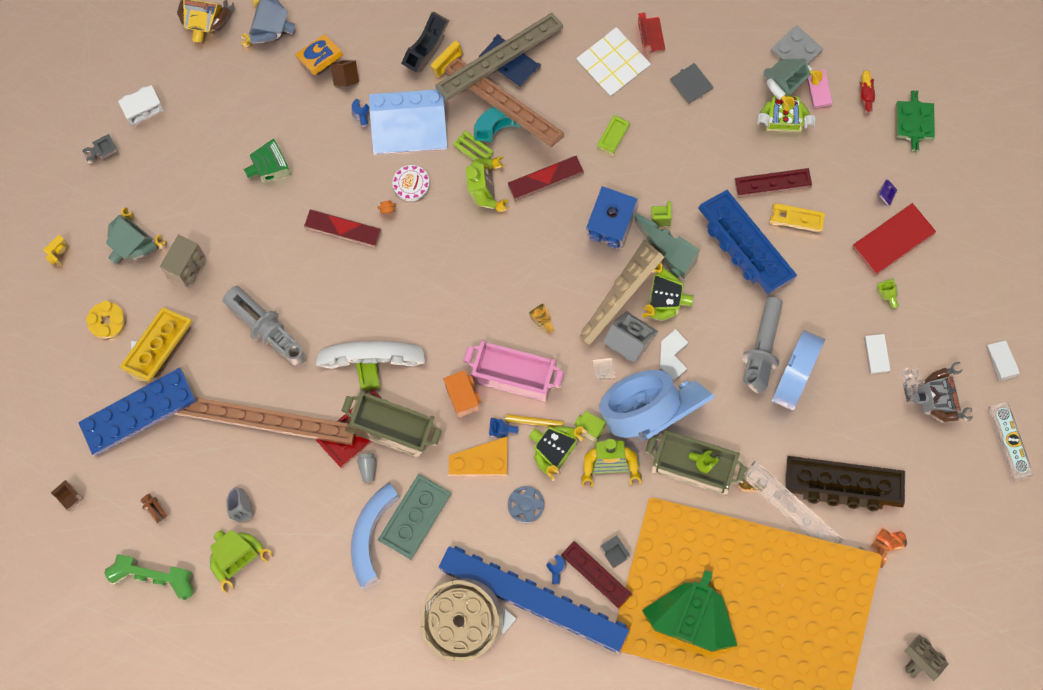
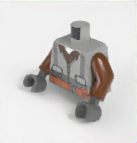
M954 362L951 368H943L932 372L924 380V385L918 388V392L913 394V402L921 404L925 414H929L943 423L959 421V419L969 422L973 419V416H965V413L972 412V408H964L962 413H959L961 412L955 381L954 377L950 376L952 373L959 375L963 371V369L960 371L954 370V366L959 365L960 362Z

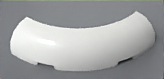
M355 341L325 347L317 356L316 366L333 369L347 366L351 363L362 362L363 364L390 361L391 364L414 367L425 363L422 348L415 344L395 341Z

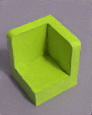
M667 201V206H651L652 221L657 226H671V201Z

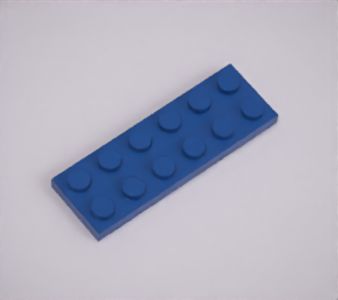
M179 367L78 423L92 455L97 456L197 402L183 370Z

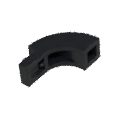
M431 12L421 36L415 44L408 47L401 64L416 73L423 69L440 47L445 37L443 34L450 20L436 12Z

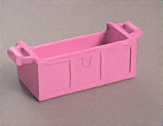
M481 340L480 346L467 347L463 360L464 363L473 368L471 376L474 383L544 402L547 401L550 388L560 387L564 372L557 368L556 359L554 358L551 361V359L487 343L486 346L485 340ZM474 350H478L475 362L473 364L471 363ZM555 371H557V372H556L555 379H554V383H553V385H552V381H553V377H554Z

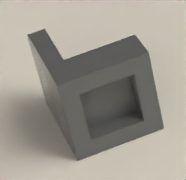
M617 535L600 546V550L612 568L617 567L630 558L629 552Z

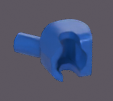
M355 99L352 103V116L360 120L361 127L368 126L366 116L369 106L365 104L361 108L360 100Z
M491 418L489 436L503 438L508 433L517 434L519 428L518 426L509 425L508 422L502 419Z
M556 554L554 558L557 564L552 565L548 562L546 565L549 571L552 572V584H560V574L567 567L565 560Z

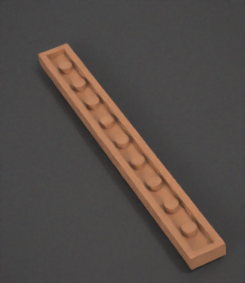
M195 397L197 402L174 414L353 445L355 434L345 431L347 423Z

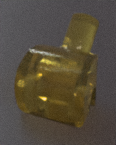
M540 304L529 312L531 320L538 327L544 326L548 333L554 330L550 323L551 317L544 304Z

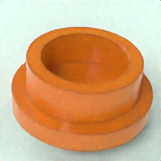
M391 200L380 202L381 206L377 207L381 214L395 212L396 203H392Z

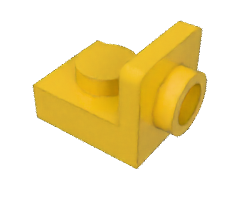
M58 235L43 249L47 255L45 259L51 265L57 264L59 267L62 264L56 257L63 254L68 246V243L62 236Z

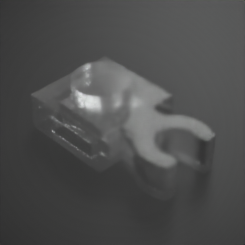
M909 368L902 371L904 379L907 380L903 383L907 402H913V394L917 393L918 388L924 385L923 380L918 381V368L911 370L912 375L909 372Z

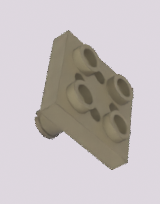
M920 634L904 650L913 660L905 668L907 674L915 669L909 675L912 678H915L923 670L934 681L949 664L945 656L937 652L932 647L930 641Z

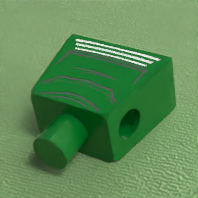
M275 139L270 140L251 153L250 158L253 165L244 169L248 179L259 175L262 183L292 175Z

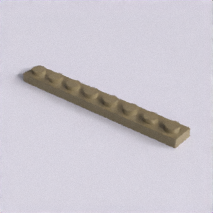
M553 13L548 14L435 84V89L448 101L562 30L563 24Z

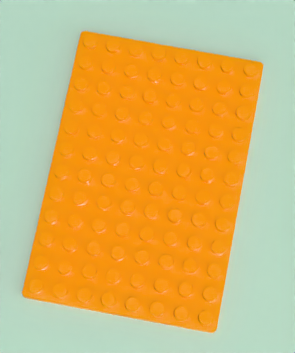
M651 497L648 500L625 586L632 593V596L619 609L616 620L627 625L626 629L630 631L621 652L761 690H852L882 556L878 553ZM705 570L710 571L713 574L708 587L713 588L715 592L723 597L737 646L710 652L653 630L642 610L684 582L700 583Z

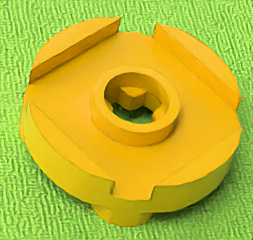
M106 300L92 307L86 316L88 329L99 339L116 338L125 327L126 318L123 310L117 304ZM104 317H106V318H107V317H110V318H109L110 323H109V324H107V323L102 324V322H103L102 319H103Z

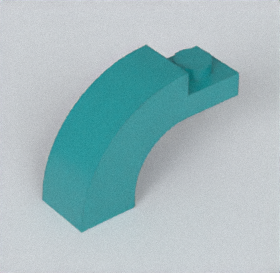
M492 107L485 111L474 125V140L493 142V138L499 130L506 127H523L495 107Z

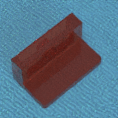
M645 12L638 13V27L644 54L665 51L660 18L646 19Z

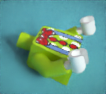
M774 95L772 101H768L760 111L757 125L761 122L765 123L766 130L802 131L803 124L804 128H807L809 124L815 127L816 118L810 114L805 104L800 102L798 96L786 95V97L794 98L795 105L792 107V105L788 104L790 110L785 111L783 109V101Z

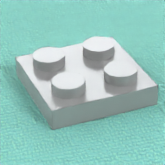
M796 25L771 48L770 52L779 60L805 59L809 65L822 53L823 48Z

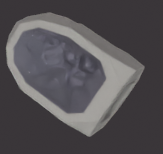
M235 487L230 490L226 500L229 518L237 522L247 521L252 517L249 496L246 495L242 488Z

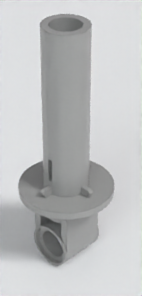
M768 297L766 299L754 350L745 351L742 356L743 361L747 363L743 381L756 393L766 390L771 369H775L779 365L778 358L771 354L783 301L776 297Z

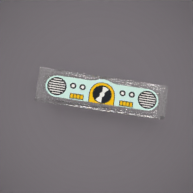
M1009 402L989 406V411L1013 481L1032 477L1034 474Z

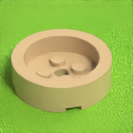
M455 579L436 587L427 596L420 611V629L425 642L434 653L450 661H470L483 655L497 642L503 627V611L498 598L486 585L472 579ZM457 615L464 617L465 623L463 626L456 625L455 617Z

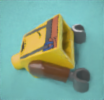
M180 0L177 15L185 29L193 30L192 41L203 43L204 32L214 33L215 30H218L229 13L234 11L235 7L234 2L231 6H227V0L223 1V7L222 5L209 2Z

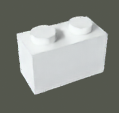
M152 85L142 87L138 92L125 95L118 101L131 126L164 111Z

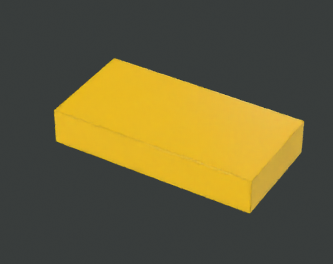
M455 40L430 65L437 78H440L445 73V67L463 55L459 42Z

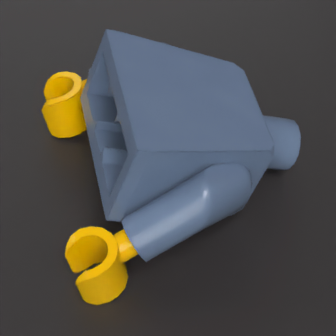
M252 0L251 2L256 7V11L249 32L251 36L242 34L241 38L247 40L240 42L243 47H249L251 44L274 41L280 37L282 31L292 34L295 24L286 21L288 11L284 9L278 0Z

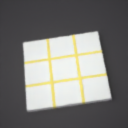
M617 27L576 58L580 65L610 97L651 65Z

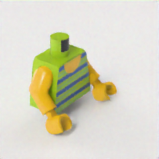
M608 439L596 442L595 447L584 456L583 472L585 474L581 476L582 486L584 487L586 481H590V487H593L594 482L591 473H622L632 471L630 474V484L633 486V479H638L639 484H641L642 475L637 471L639 466L636 452L626 447L625 442L622 440Z

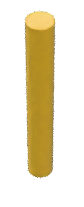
M506 414L505 418L506 422L545 427L564 425V421L511 414Z

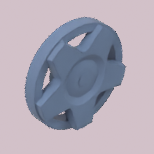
M529 486L520 487L509 496L508 511L516 521L531 523L542 515L544 499L535 488ZM526 490L524 494L518 493L520 491ZM534 494H536L540 500L535 499ZM511 501H513V502L515 503V506H514L512 509H511ZM540 509L539 513L534 516V511ZM523 514L526 519H521L517 516Z

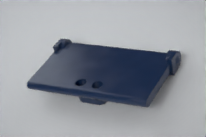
M497 34L479 57L506 40ZM523 53L497 71L521 87L534 72L536 73L540 69L541 64L536 63Z

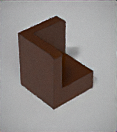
M340 60L330 64L333 84L335 86L347 87L359 82L356 60Z
M66 480L51 492L68 512L84 499Z

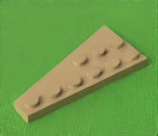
M643 240L621 275L614 281V285L588 324L583 327L580 337L587 344L590 345L663 260L664 256L647 241Z

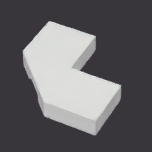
M676 329L661 341L660 370L667 372L673 382L687 371V368L675 355L684 349L688 342Z

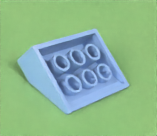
M437 90L369 94L374 154L447 149L445 99Z
M689 380L679 385L680 389L678 390L681 404L675 415L654 431L650 432L647 429L639 432L640 436H636L638 441H644L656 435L715 398L714 395L696 380L691 383Z

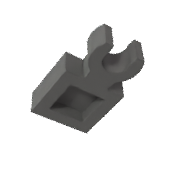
M109 134L92 142L93 148L87 147L82 150L84 155L92 154L87 158L88 163H93L98 156L103 160L118 152Z

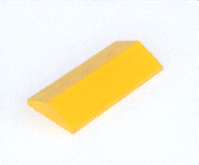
M162 307L119 368L139 381L150 382L193 321Z

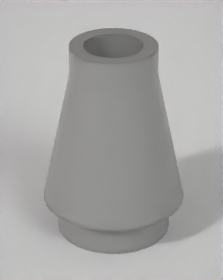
M374 453L358 455L357 463L362 476V482L374 481L376 462Z

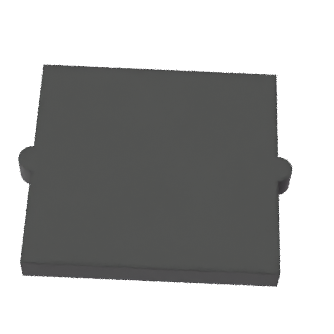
M695 63L685 69H681L678 74L670 78L672 84L688 104L699 97L702 98L705 93L713 89L712 84Z

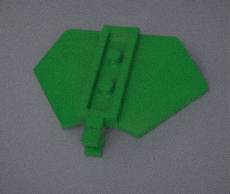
M705 570L700 583L684 582L642 610L653 630L710 652L737 646L723 597L715 592L713 588L708 587L713 574L710 571Z

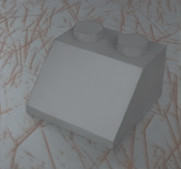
M626 311L611 325L603 343L608 345L611 350L617 351L627 360L635 363L646 351L658 331Z

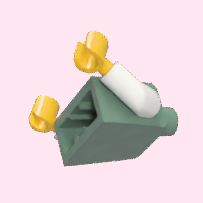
M805 59L780 60L772 68L764 70V78L767 79L768 88L779 100L783 101V109L785 111L790 110L788 104L792 105V107L795 105L794 98L786 97V95H790L809 76H812L811 83L814 85H819V82L822 81L823 73L819 70L813 71V68L806 63Z

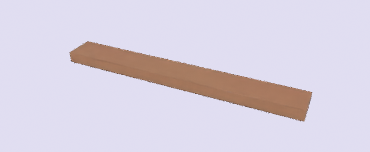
M457 57L445 67V72L451 75L467 64ZM486 77L468 88L548 146L553 147L564 137L563 131Z

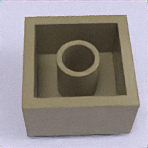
M178 234L159 267L167 279L187 288L195 280V273L198 268L203 266L205 255L198 243Z

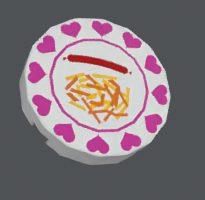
M416 165L401 167L393 177L395 193L400 199L407 202H415L424 197L430 188L427 172Z

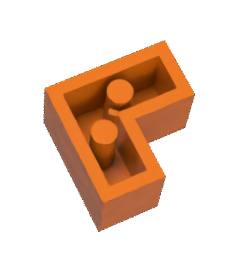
M463 370L443 378L447 393L458 418L480 410L479 403H482L478 392L474 393L476 389L471 374L467 375L466 371Z

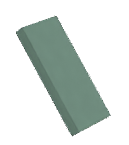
M418 473L379 536L378 541L412 561L452 493Z

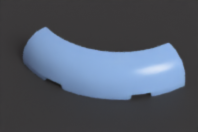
M390 482L380 488L366 503L353 530L351 561L361 589L379 580L373 567L370 549L375 526L379 518L390 506L400 500Z

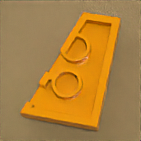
M508 437L449 455V476H507Z

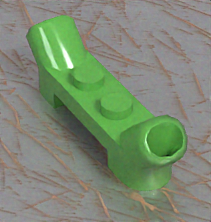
M117 554L115 563L106 568L104 572L111 584H116L131 575L134 576L135 580L145 582L148 579L153 580V584L164 586L165 583L170 584L180 600H186L194 593V588L189 582L192 572L171 566L170 573L167 574L137 567L138 561L135 558Z

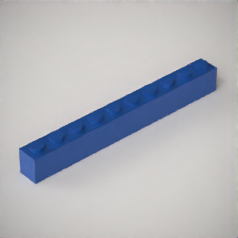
M448 546L438 567L441 572L456 579L465 578L479 581L491 589L497 598L620 655L630 633L626 629L627 625L619 621L613 623L608 620V616L599 612L596 615L590 612L591 609L583 604L579 606L572 604L573 600L568 597L562 596L559 598L554 595V591L546 587L542 590L536 587L537 584L529 579L523 581L518 578L519 575L512 571L503 572L497 564L490 562L488 565L482 562L483 558L475 554L469 556L465 554L464 549L458 546L454 548Z

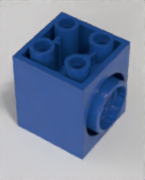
M602 186L586 227L589 239L600 243V241L606 242L609 247L618 249V247L623 248L638 209V198ZM611 214H617L614 218L609 217Z

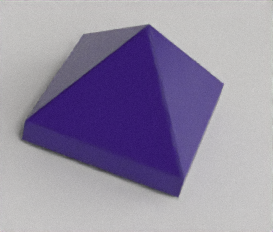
M886 179L878 194L890 206L897 189Z

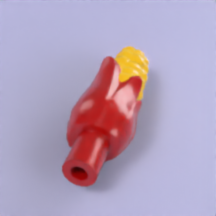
M865 70L862 72V82H859L861 87L860 97L862 103L865 104V112L870 113L873 111L872 103L875 101L874 79L871 78L870 71Z

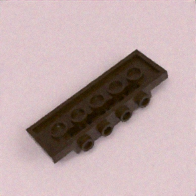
M787 456L784 492L801 494L803 499L811 504H817L820 501L827 502L829 506L844 504L850 509L867 507L872 512L882 509L883 505L903 508L905 504V471Z

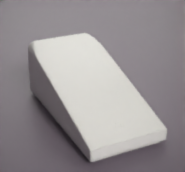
M1006 340L987 345L998 381L1018 377L1020 372Z

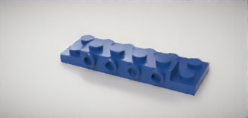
M728 190L700 204L698 209L709 221L707 225L709 235L716 237L720 242L721 250L729 253L732 263L741 268L743 276L747 281H751L753 284L758 282L769 295L797 277L794 270Z

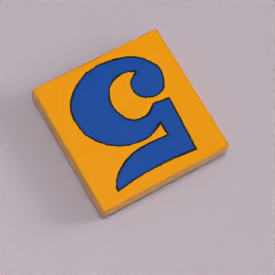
M323 34L295 55L313 75H316L342 57L343 53Z

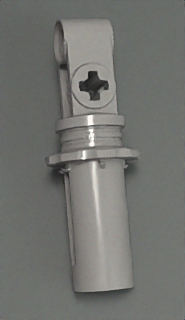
M234 286L228 290L223 297V303L251 328L250 337L253 340L262 339L265 345L270 344L292 365H301L305 361L306 355L303 349L284 330V325L278 322L279 315L276 311L266 312L239 286ZM242 302L259 317L257 321L240 306ZM299 352L298 356L291 357L292 353Z

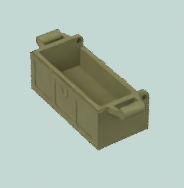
M363 390L357 396H346L341 410L349 417L345 428L346 432L415 457H419L423 453L425 446L438 445L442 430L433 424L434 416L428 418L427 415L394 404L388 400L367 393L364 395L365 391ZM353 400H355L352 412L349 413ZM433 428L434 432L431 441L427 442L430 430Z
M665 429L662 436L649 438L645 452L655 459L652 473L727 496L731 483H744L748 467L738 461L740 455L738 452ZM660 440L657 454H653L656 441ZM711 450L713 452L710 453V456L713 458L718 457L720 461L708 473H703L697 468L696 461L689 459L690 452L702 454L705 451ZM736 465H739L740 469L736 480L732 479Z

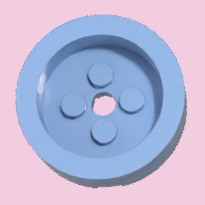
M803 330L772 402L794 411L826 339Z
M647 370L630 375L612 386L602 397L599 410L613 435L629 438L640 436L639 432L647 429L651 432L664 425L678 411L681 402L678 390L667 372Z

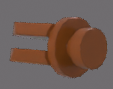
M147 494L140 500L144 504L142 509L147 510L157 524L161 521L152 509V506L163 519L167 517L164 510L158 504L157 497L152 498L151 494Z

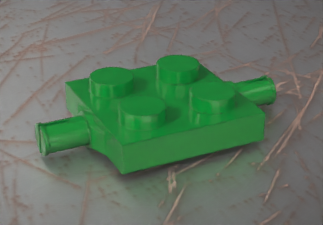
M913 90L910 92L911 101H897L896 138L912 141L911 151L918 152L920 150L919 141H933L935 138L934 103L918 101L919 91Z

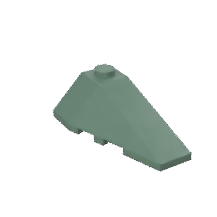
M637 213L634 222L652 247L664 256L663 262L670 269V272L677 278L685 279L696 265L700 250L680 236L677 239L674 238L669 230L658 229L656 223Z

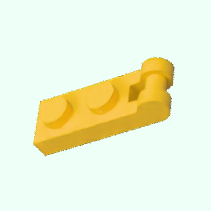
M773 204V216L770 217V224L822 233L825 218L824 212L783 204ZM786 213V218L780 217V214Z

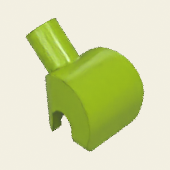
M891 278L878 283L877 291L883 300H889L891 308L898 307L896 299L898 296L897 285H895L894 279Z
M711 450L705 451L702 454L694 452L689 454V459L696 461L697 468L703 473H708L720 461L718 457L713 458L710 456V453L713 452Z

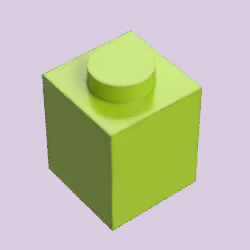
M585 411L583 416H578L575 425L577 427L582 426L588 431V433H582L581 435L597 442L606 426V422Z

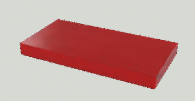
M911 203L857 241L852 247L876 276L933 236L936 230L917 207Z
M374 389L369 393L370 395L381 398L380 395ZM344 414L337 422L348 423L349 417ZM357 435L354 437L353 445L316 439V442L341 469L373 442Z

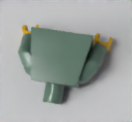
M126 207L122 208V215H118L108 225L106 244L113 249L108 258L116 264L122 258L136 260L155 251L157 247L162 249L167 245V241L163 243L158 242L163 238L162 235H157L155 242H153L151 236L131 221L134 218V213L130 211L127 214L128 208Z

